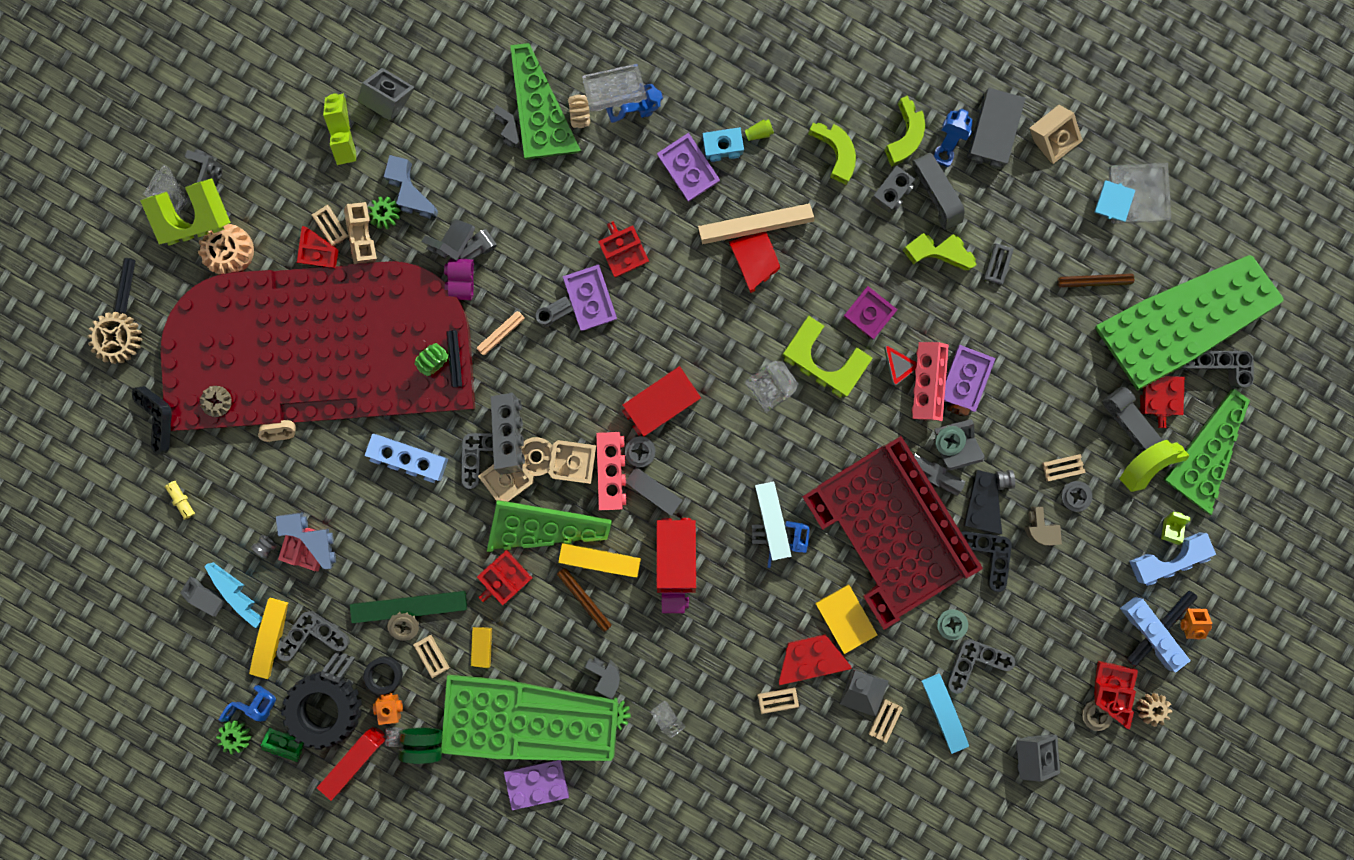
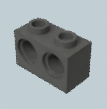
M896 166L871 200L888 213L892 209L896 211L903 202L900 200L903 194L908 195L913 189L912 183L915 179ZM896 179L903 180L904 187H899L896 184ZM890 194L893 197V202H887L884 195Z

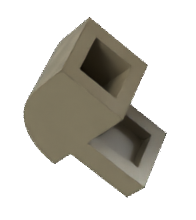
M1030 507L1031 511L1028 513V518L1032 526L1024 527L1027 536L1038 544H1062L1060 525H1045L1043 507Z

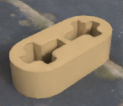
M283 420L281 423L261 424L258 437L266 442L291 439L295 435L296 425L289 420Z

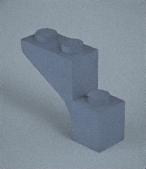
M389 155L384 178L392 186L400 187L401 185L396 203L401 208V211L412 214L413 211L418 212L420 216L429 219L431 216L437 217L438 210L411 183L410 170L412 164L410 161Z
M303 513L276 516L278 536L290 535L299 538L322 568L331 569L334 567L336 555L331 549V544H334L333 533H329V529L305 532V528H308L307 517H304Z

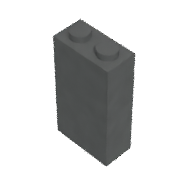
M993 88L986 90L967 158L977 164H990V167L995 169L1004 168L1008 164L1025 97Z

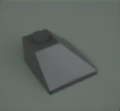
M852 667L839 704L876 717L888 680Z

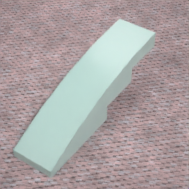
M774 482L755 485L772 560L791 557Z

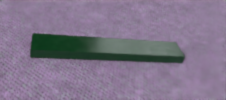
M466 591L350 604L352 623L391 619L392 615H397L399 612L401 614L408 612L411 616L468 610Z

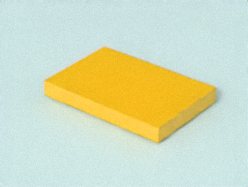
M849 584L815 603L844 654L877 636Z

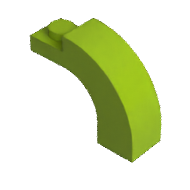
M908 96L901 98L898 102L899 109L906 123L905 136L887 145L884 149L891 167L907 160L918 148L924 136L925 118L923 111L915 113L914 102L909 100Z
M813 123L808 135L829 144L836 155V163L830 178L847 185L856 163L855 149L850 137L835 124H833L831 130H828L824 124Z
M1161 441L1139 454L1127 466L1119 479L1131 492L1145 489L1153 476L1161 469L1170 464L1186 461L1190 455L1177 442Z

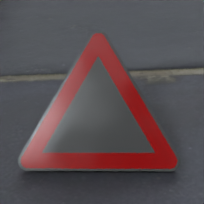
M888 345L884 347L891 382L895 386L915 371L917 362Z

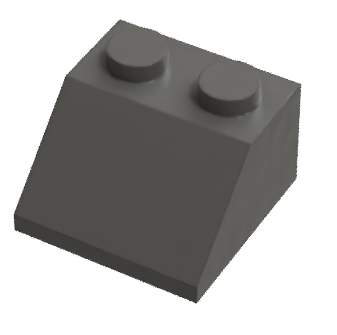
M381 68L362 82L358 102L382 117L392 120L401 112L415 87Z
M1057 735L1028 736L1017 740L1016 751L1018 753L1020 779L1042 782L1060 774Z

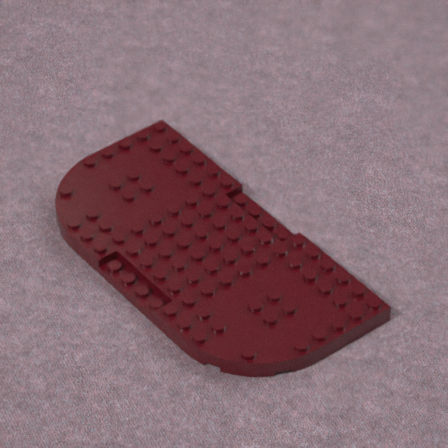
M386 261L348 264V266H336V268L322 267L280 271L234 272L206 279L195 285L180 298L169 314L162 334L163 399L169 404L172 411L170 432L281 423L283 420L298 423L476 410L471 336L466 312L457 297L448 296V290H445L446 283L422 267L405 262ZM450 330H456L458 333L462 387L458 388L451 386L449 357L447 362L430 376L421 373L414 364L416 357L429 345L435 343L441 346L448 354L446 332ZM209 386H220L229 392L232 402L226 414L212 417L205 414L200 407L199 398ZM217 396L214 399L208 400L213 403V407H215V404L222 403V401L217 400Z

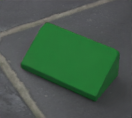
M269 728L261 744V749L298 762L305 743L301 742L298 744L294 741L296 737Z

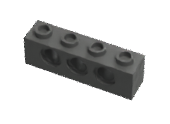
M514 393L491 396L494 469L500 475L522 472L523 464H525V457L522 453L524 439L521 435L523 421L520 417L522 404L521 400ZM508 431H511V434L509 436H506V433ZM512 449V452L507 455V451Z

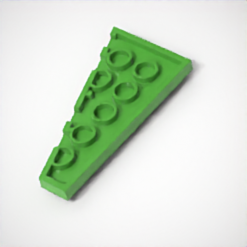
M530 44L510 45L525 160L582 153Z
M1236 389L1230 390L1185 451L1190 455L1188 459L1175 463L1163 479L1208 515L1213 513V505L1215 499L1218 498V490L1221 481L1224 480L1233 453L1232 448L1234 442L1237 441L1239 435L1237 433L1250 402L1248 398Z
M497 500L487 552L500 548L511 550V547L520 546L523 548L550 546L559 542L570 544L572 541L583 540L584 542L607 540L611 520Z

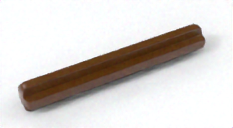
M1134 274L1067 276L1058 278V287L1131 285L1135 279Z
M562 568L557 573L558 577L603 632L607 631L611 627V623L568 570Z

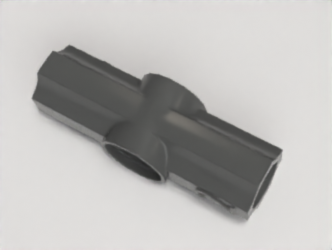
M913 454L932 485L941 487L955 496L959 495L965 481L947 472L948 470L944 467Z

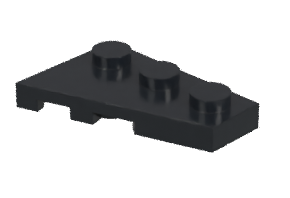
M981 470L975 471L963 526L1002 534L996 474Z

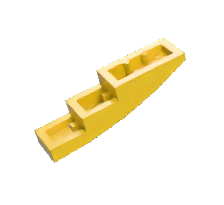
M563 543L558 563L638 577L641 558Z
M274 598L268 599L258 632L249 674L265 679L271 676L273 660L277 656L279 639L283 635L288 602Z

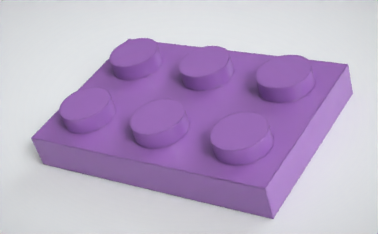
M689 133L657 153L658 158L688 202L720 182V179Z
M599 265L563 276L581 332L617 320Z
M958 345L946 376L944 401L966 407L971 412H976L996 358Z
M551 760L504 771L512 810L569 798L562 760Z

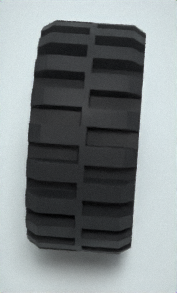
M316 672L299 680L287 692L288 696L284 698L282 703L285 707L281 709V715L286 718L282 722L284 727L288 726L289 731H287L288 735H294L296 743L300 744L303 742L305 743L304 747L309 749L311 747H314L315 750H321L324 747L328 749L342 742L357 727L359 723L358 718L361 717L362 712L359 710V707L362 703L361 699H357L358 690H353L351 687L353 683L350 680L347 682L343 680L345 676L337 683L321 677V672ZM317 692L325 693L335 701L338 708V718L332 726L320 727L309 719L306 703L312 694Z

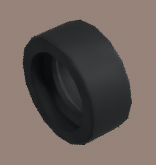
M383 656L376 658L364 670L363 678L365 685L375 694H389L402 681V667L392 657ZM381 664L390 666L395 675L392 684L386 687L378 686L372 678L374 668Z

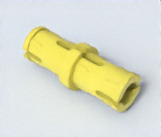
M173 481L169 483V486L166 485L165 489L173 500L172 504L177 506L183 519L186 520L191 515L194 516L195 512L187 501L188 497L182 493L177 482Z

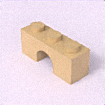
M366 202L347 204L344 208V215L354 264L375 262L377 257L374 241L369 236L368 223L370 220Z

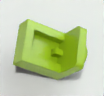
M1179 512L1170 513L1163 521L1161 539L1177 545L1182 544L1185 525L1190 522V517Z

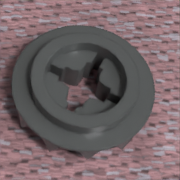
M635 437L625 447L626 459L633 466H647L655 457V446L646 437ZM640 443H642L643 450H646L649 454H642L639 460L638 454L632 452V450L639 449Z
M1081 481L1067 483L1062 489L1061 499L1063 505L1075 512L1087 509L1092 502L1090 487ZM1078 491V495L1083 500L1076 499L1074 502V497L1070 493H1077Z

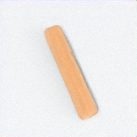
M516 311L477 347L478 351L482 355H486L524 321V316Z

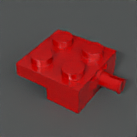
M614 221L611 222V225L610 223L607 224L611 235L598 241L615 278L649 263V259L633 225L618 231Z
M1164 376L1143 388V395H1140V413L1158 416V428H1167L1166 417L1183 415L1185 377Z
M506 550L477 576L486 587V590L478 597L479 599L483 598L481 601L485 602L493 595L504 605L533 577Z

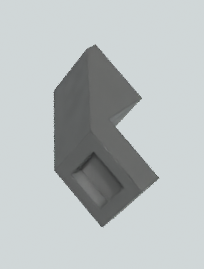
M496 105L493 110L496 117L495 120L502 125L507 124L500 134L504 139L503 143L510 148L515 146L519 149L521 145L513 115Z
M189 577L180 592L188 603L216 617L225 602L224 598L217 591L204 588L193 577Z

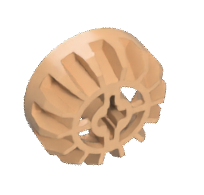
M227 224L223 226L224 230L216 233L210 230L209 234L205 235L202 240H199L201 247L198 254L202 257V263L210 271L219 275L243 272L252 261L254 255L253 242L250 236L236 225ZM222 235L221 239L211 243L214 237ZM209 246H213L216 253L215 258L212 257Z

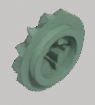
M947 425L946 428L940 429L938 435H935V445L943 455H956L962 451L966 444L965 433L957 426ZM952 436V438L956 442H950L948 444V442L944 438H950Z
M948 609L942 612L937 619V628L940 634L948 640H958L968 630V620L959 610ZM951 618L954 622L959 623L954 626V632L951 627L945 626L950 623Z

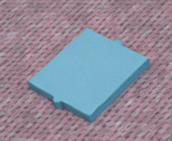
M1105 180L1094 213L1106 216L1108 219L1113 218L1126 222L1135 190L1122 186V183L1116 184Z

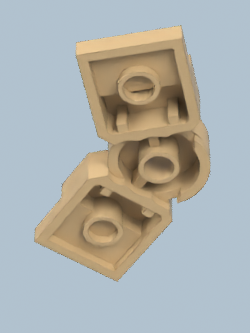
M529 438L524 441V446H522V453L525 457L522 472L500 475L494 469L493 464L478 476L496 501L509 502L534 484L535 476L547 473L553 479L591 484L596 445L557 440L552 445L543 438ZM535 451H539L542 455L539 462H534L532 459V454Z

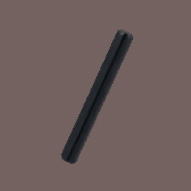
M1187 591L1160 621L1167 631L1196 601L1198 596L1194 592ZM1147 638L1127 658V661L1132 666L1136 667L1153 649Z

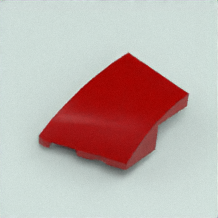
M766 232L746 235L729 242L750 293L755 291V287L762 281L766 282L772 274L781 269Z
M1098 661L1094 688L1095 704L1125 728L1130 729L1134 714L1132 706L1136 694L1134 686L1138 670Z

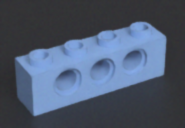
M372 434L365 456L370 457L369 461L381 464V461L388 464V468L394 470L402 468L406 470V474L417 477V474L425 476L424 480L435 483V480L441 481L448 462V458L377 434ZM386 448L392 450L390 458H386L384 455ZM405 454H408L411 458L407 465L402 461V457ZM423 460L429 463V467L425 471L420 467V463Z

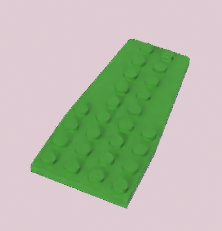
M1248 255L1145 299L1096 325L1095 329L1138 391L1197 359L1279 306L1284 298L1254 257Z
M447 675L442 753L492 759L611 761L615 756L618 702L613 699L509 680Z

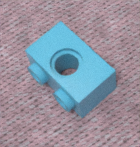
M741 127L703 133L702 139L706 160L716 162L720 161L723 157L736 159L743 155L744 147ZM725 142L729 147L727 149H720L718 144Z

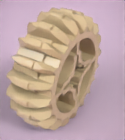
M113 312V314L105 313V317L98 316L99 322L93 321L95 327L89 328L90 331H93L92 335L87 336L92 339L88 343L89 346H94L91 350L92 353H97L96 357L98 359L103 358V362L108 363L110 361L112 364H116L117 361L124 363L125 359L131 360L130 354L136 355L135 348H141L140 345H137L138 341H142V338L138 337L142 333L141 330H136L139 325L133 323L134 319L131 317L127 318V315L123 313ZM120 323V325L118 327H115L113 330L108 329L110 325ZM112 334L116 335L115 337H117L116 340L118 342L114 341L115 339H113L114 336ZM117 346L122 347L120 351L110 353L111 349H115Z

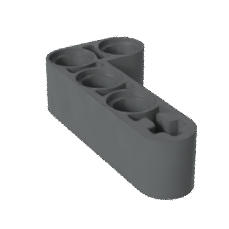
M928 153L913 160L912 164L916 174L939 211L938 219L941 227L944 230H948L963 223L965 214L963 204L933 154Z
M1207 351L1201 355L1205 358L1204 365L1201 364L1200 357L1179 369L1228 370L1229 384L1237 389L1249 387L1254 380V359L1248 351ZM1220 356L1224 358L1223 365L1219 362ZM1239 356L1243 358L1242 365L1238 361ZM1240 375L1243 377L1242 384L1239 382Z
M1125 387L1118 388L1106 397L1102 403L1139 450L1143 452L1154 444L1163 441L1133 404L1136 400L1133 393Z

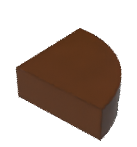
M948 403L946 408L947 411L962 417L968 416L970 409L951 403Z

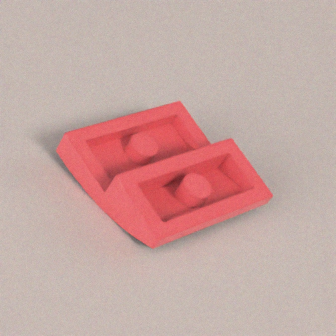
M305 528V532L314 531V529ZM285 535L278 560L312 571H319L320 564L306 545L297 537Z

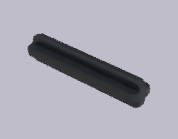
M132 258L123 259L114 312L119 314H125L127 310L136 262Z
M450 330L446 332L451 386L458 388L462 387L458 333L456 330Z

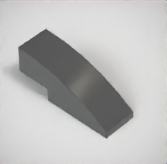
M635 467L626 480L629 486L671 516L683 501L637 467Z

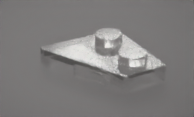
M163 164L143 195L150 197L167 192L177 215H179L188 201L170 168Z

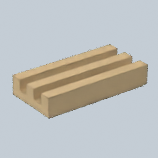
M329 205L312 214L321 231L334 247L338 243H342L344 239L349 238ZM325 211L329 213L332 220L340 230L342 236H339V234L333 227L332 223L324 213ZM319 215L323 217L336 238L334 241L319 219Z
M1081 454L1043 462L1046 481L1085 473ZM1075 459L1077 462L1074 464L1048 469L1049 465L1057 463H1062ZM1078 467L1076 471L1054 476L1049 475L1052 472Z
M432 635L413 645L431 678L450 668ZM427 641H429L430 645L432 646L443 668H441L439 663L437 662L434 654L432 653L430 647L427 644ZM421 644H423V646H424L426 652L428 653V655H429L431 661L433 662L435 668L437 669L436 672H434V670H433V668L431 667V665H430L428 659L426 658L424 652L422 651V649H421V647H420Z
M795 687L757 694L761 714L799 707ZM789 693L793 694L792 696L770 699L763 701L762 699ZM794 700V703L764 708V705Z
M884 699L868 734L887 743L903 707ZM887 705H890L878 733H876L875 730ZM894 708H896V711H895V713H894V715H893V717H892V719H891V721H890V724H889V726H888V728H887V730H886L884 736H882L883 731H884V729H885V727H886V725H887V723H888V721H889V719H890V716H891V714H892Z

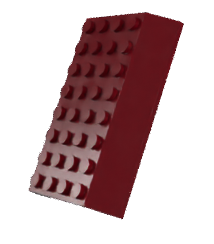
M902 436L879 447L802 496L822 530L838 521L874 579L876 585L863 597L883 630L898 622L900 616L962 578L967 579L983 569Z

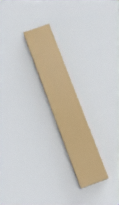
M809 203L698 226L702 244L814 222V215Z

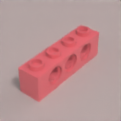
M919 342L917 367L915 369L914 405L912 407L913 419L943 421L948 344Z
M620 432L596 433L599 510L623 509V505H626V494H622V486H626L625 474L622 475V467H625V455H621V448H624V436H620ZM613 446L616 449V455L610 458L606 455V449ZM611 465L617 468V474L613 477L608 476L606 472L607 468ZM609 485L617 487L618 492L615 496L607 493Z

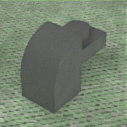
M589 658L585 668L601 676L595 691L612 699L620 683L618 667L611 660L606 667L600 659Z

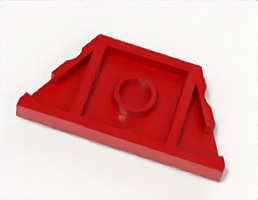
M824 634L788 642L778 682L779 685L852 668Z

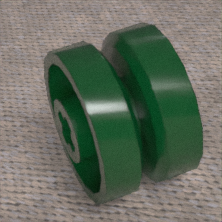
M422 727L400 730L399 742L405 746L399 748L398 760L412 764L440 761L442 759V748L437 745L442 743L443 731L436 728Z

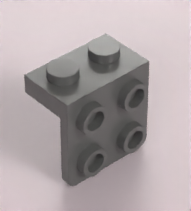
M195 149L194 152L187 150L185 158L202 166L197 182L212 178L216 186L218 179L222 176L223 165L213 160L214 157L207 155L206 152Z
M455 219L442 241L425 235L421 242L427 245L426 249L433 254L457 260L463 254L468 240L472 238L475 227Z
M972 419L948 425L957 426L963 430L966 436V444L962 451L956 455L947 456L940 453L947 469L954 470L983 462L985 456L975 439ZM947 426L934 429L935 435H938L940 429H944ZM952 436L950 438H944L948 442V444L950 442H956L952 438Z

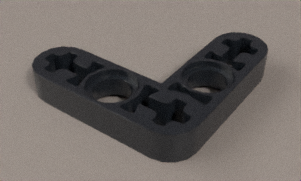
M145 386L133 388V401L152 416V451L156 455L167 453L169 451L172 418L169 404Z
M960 531L968 539H973V535H975L973 543L967 542L972 550L991 552L988 586L993 591H1003L1007 586L1011 541L1004 536ZM981 537H985L988 540V544L984 548L978 545V540ZM992 538H994L993 542L1001 543L1003 540V543H1006V547H1003L1001 550L999 546H992ZM1001 558L1005 565L1002 569H997L995 561ZM994 571L1003 573V576L999 575L998 578L1002 584L998 585L997 588L996 585H993V581L997 580V575L993 574Z

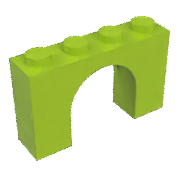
M212 178L185 187L195 211L193 224L186 223L177 215L167 192L140 200L159 245L163 243H168V246L180 242L179 239L181 238L183 241L195 238L194 235L196 234L198 237L209 234L210 230L216 233L224 230L223 226L231 223Z
M808 316L782 354L785 357L784 361L791 366L795 364L800 367L799 371L804 375L815 377L819 385L823 387L827 385L833 389L831 392L837 397H847L873 358L859 348H855L841 369L834 372H826L819 369L812 360L811 348L824 325Z

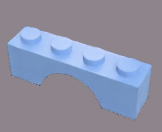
M1199 532L1184 538L1180 553L1169 562H1162L1150 554L1143 555L1129 562L1137 581L1146 585H1152L1158 582V578L1174 576L1175 571L1191 569L1193 567L1192 564L1208 562L1211 560L1210 557L1216 555L1208 534Z
M1134 597L1120 608L1131 624L1138 628L1148 639L1155 650V655L1167 670L1176 673L1190 662V659L1143 599Z

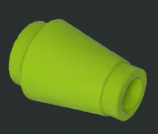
M763 119L745 130L748 141L768 138L774 134L770 120Z

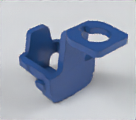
M647 84L643 88L641 87L632 92L634 98L612 101L606 105L610 121L615 123L623 119L626 113L636 111L640 112L642 118L651 116L653 111L661 107L660 101L663 99L661 91L656 89L653 84ZM615 105L621 107L617 117L612 112Z
M964 109L950 111L946 120H944L941 131L946 132L947 135L941 146L937 147L934 153V157L939 164L949 167L954 158L953 149L958 140L963 139L967 141L968 137H970L972 119L968 116V111ZM946 151L949 159L942 160L939 157V153Z
M786 521L785 526L795 528L793 544H789L790 550L806 553L809 526L803 523ZM802 529H807L806 540L800 538ZM770 553L767 568L771 567L772 558Z
M255 685L254 689L258 694L250 706L241 702H231L224 709L218 720L220 722L229 721L238 708L255 721H266L276 698L262 686ZM265 697V699L263 700V702L261 703V705H260L259 708L257 709L258 705L260 704V702L262 701V699Z

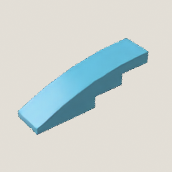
M215 563L206 564L205 568L225 600L253 627H260L263 617L251 609L255 602L240 592L244 584Z
M936 674L922 680L932 711L936 716L951 754L969 747L941 675Z

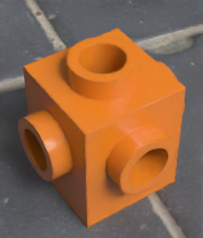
M1187 609L1184 618L1181 619L1180 626L1181 630L1185 633L1186 639H1206L1209 631L1212 629V622L1207 609Z
M398 694L380 695L373 704L374 715H377L378 725L399 722L401 718L400 712L403 711L402 700H399Z

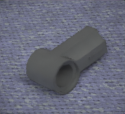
M487 229L479 231L472 237V240L464 247L463 254L460 256L461 259L474 260L481 254H487L496 248L497 244Z
M565 296L546 307L538 309L536 320L540 326L549 327L553 322L574 310ZM543 313L550 315L549 320L546 322L540 320V315Z

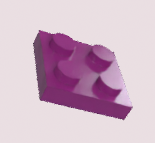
M867 286L843 317L874 340L898 309Z

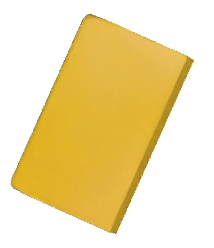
M473 627L471 666L489 668L491 666L492 628Z

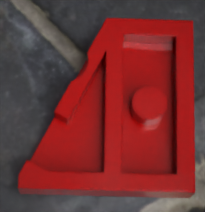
M302 226L297 263L336 268L338 249L308 227Z

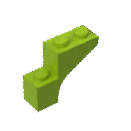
M344 93L339 95L331 94L325 97L323 112L331 135V150L337 165L355 162L357 152L351 136Z
M923 233L902 249L913 265L929 257L937 258L965 271L977 265L974 255L966 251L963 247V241L958 236L955 237L954 234L935 248L932 238Z

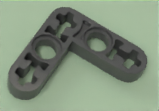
M470 433L464 436L462 441V484L464 487L473 489L480 484L478 476L480 475L481 451H493V448H489L486 445V439L493 437V434ZM472 436L473 440H481L480 436H483V448H480L481 444H473V447H470V444H467V440H470ZM471 455L477 460L476 464L472 467L466 463L467 457ZM466 469H477L476 472H472V477L476 478V482H473L472 486H470L469 482H466V478L470 477V472H466Z
M307 611L298 618L277 649V656L282 661L293 659L310 634L336 651L345 650L350 644V639L347 634L317 613ZM312 616L311 621L313 623L307 624L305 628L299 627V624L303 626L306 623L305 617ZM322 626H327L329 628L328 636H322L320 634V628ZM295 631L302 633L303 638L301 641L294 640L293 633ZM335 632L336 635H334V637L337 639L343 638L344 645L338 646L337 640L333 638L331 639V641H329V638H331ZM290 644H293V645H296V646H297V647L292 646V647L290 648L289 653H290L291 655H287V656H284V655H283V654L285 653V651H284L283 649L288 648V647L290 646Z
M965 639L959 647L947 679V687L953 693L963 692L976 660L1003 671H1010L1015 666L1014 657L975 640ZM972 643L974 650L968 653L971 660L961 657L962 654L967 655L968 650L965 649V646H969ZM985 650L992 651L993 656L990 660H984L983 652ZM997 653H1000L998 655L999 658L1006 659L1008 657L1010 664L1004 666L1002 662L997 661ZM966 661L968 663L967 670L960 671L958 669L959 662ZM955 672L959 673L960 675H965L964 678L959 677L958 682L961 684V686L956 687L954 689L952 682H956L958 679V676L955 675Z

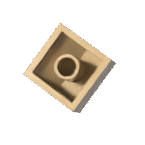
M1061 105L1056 106L1029 128L1035 144L1052 164L1083 141L1074 112Z

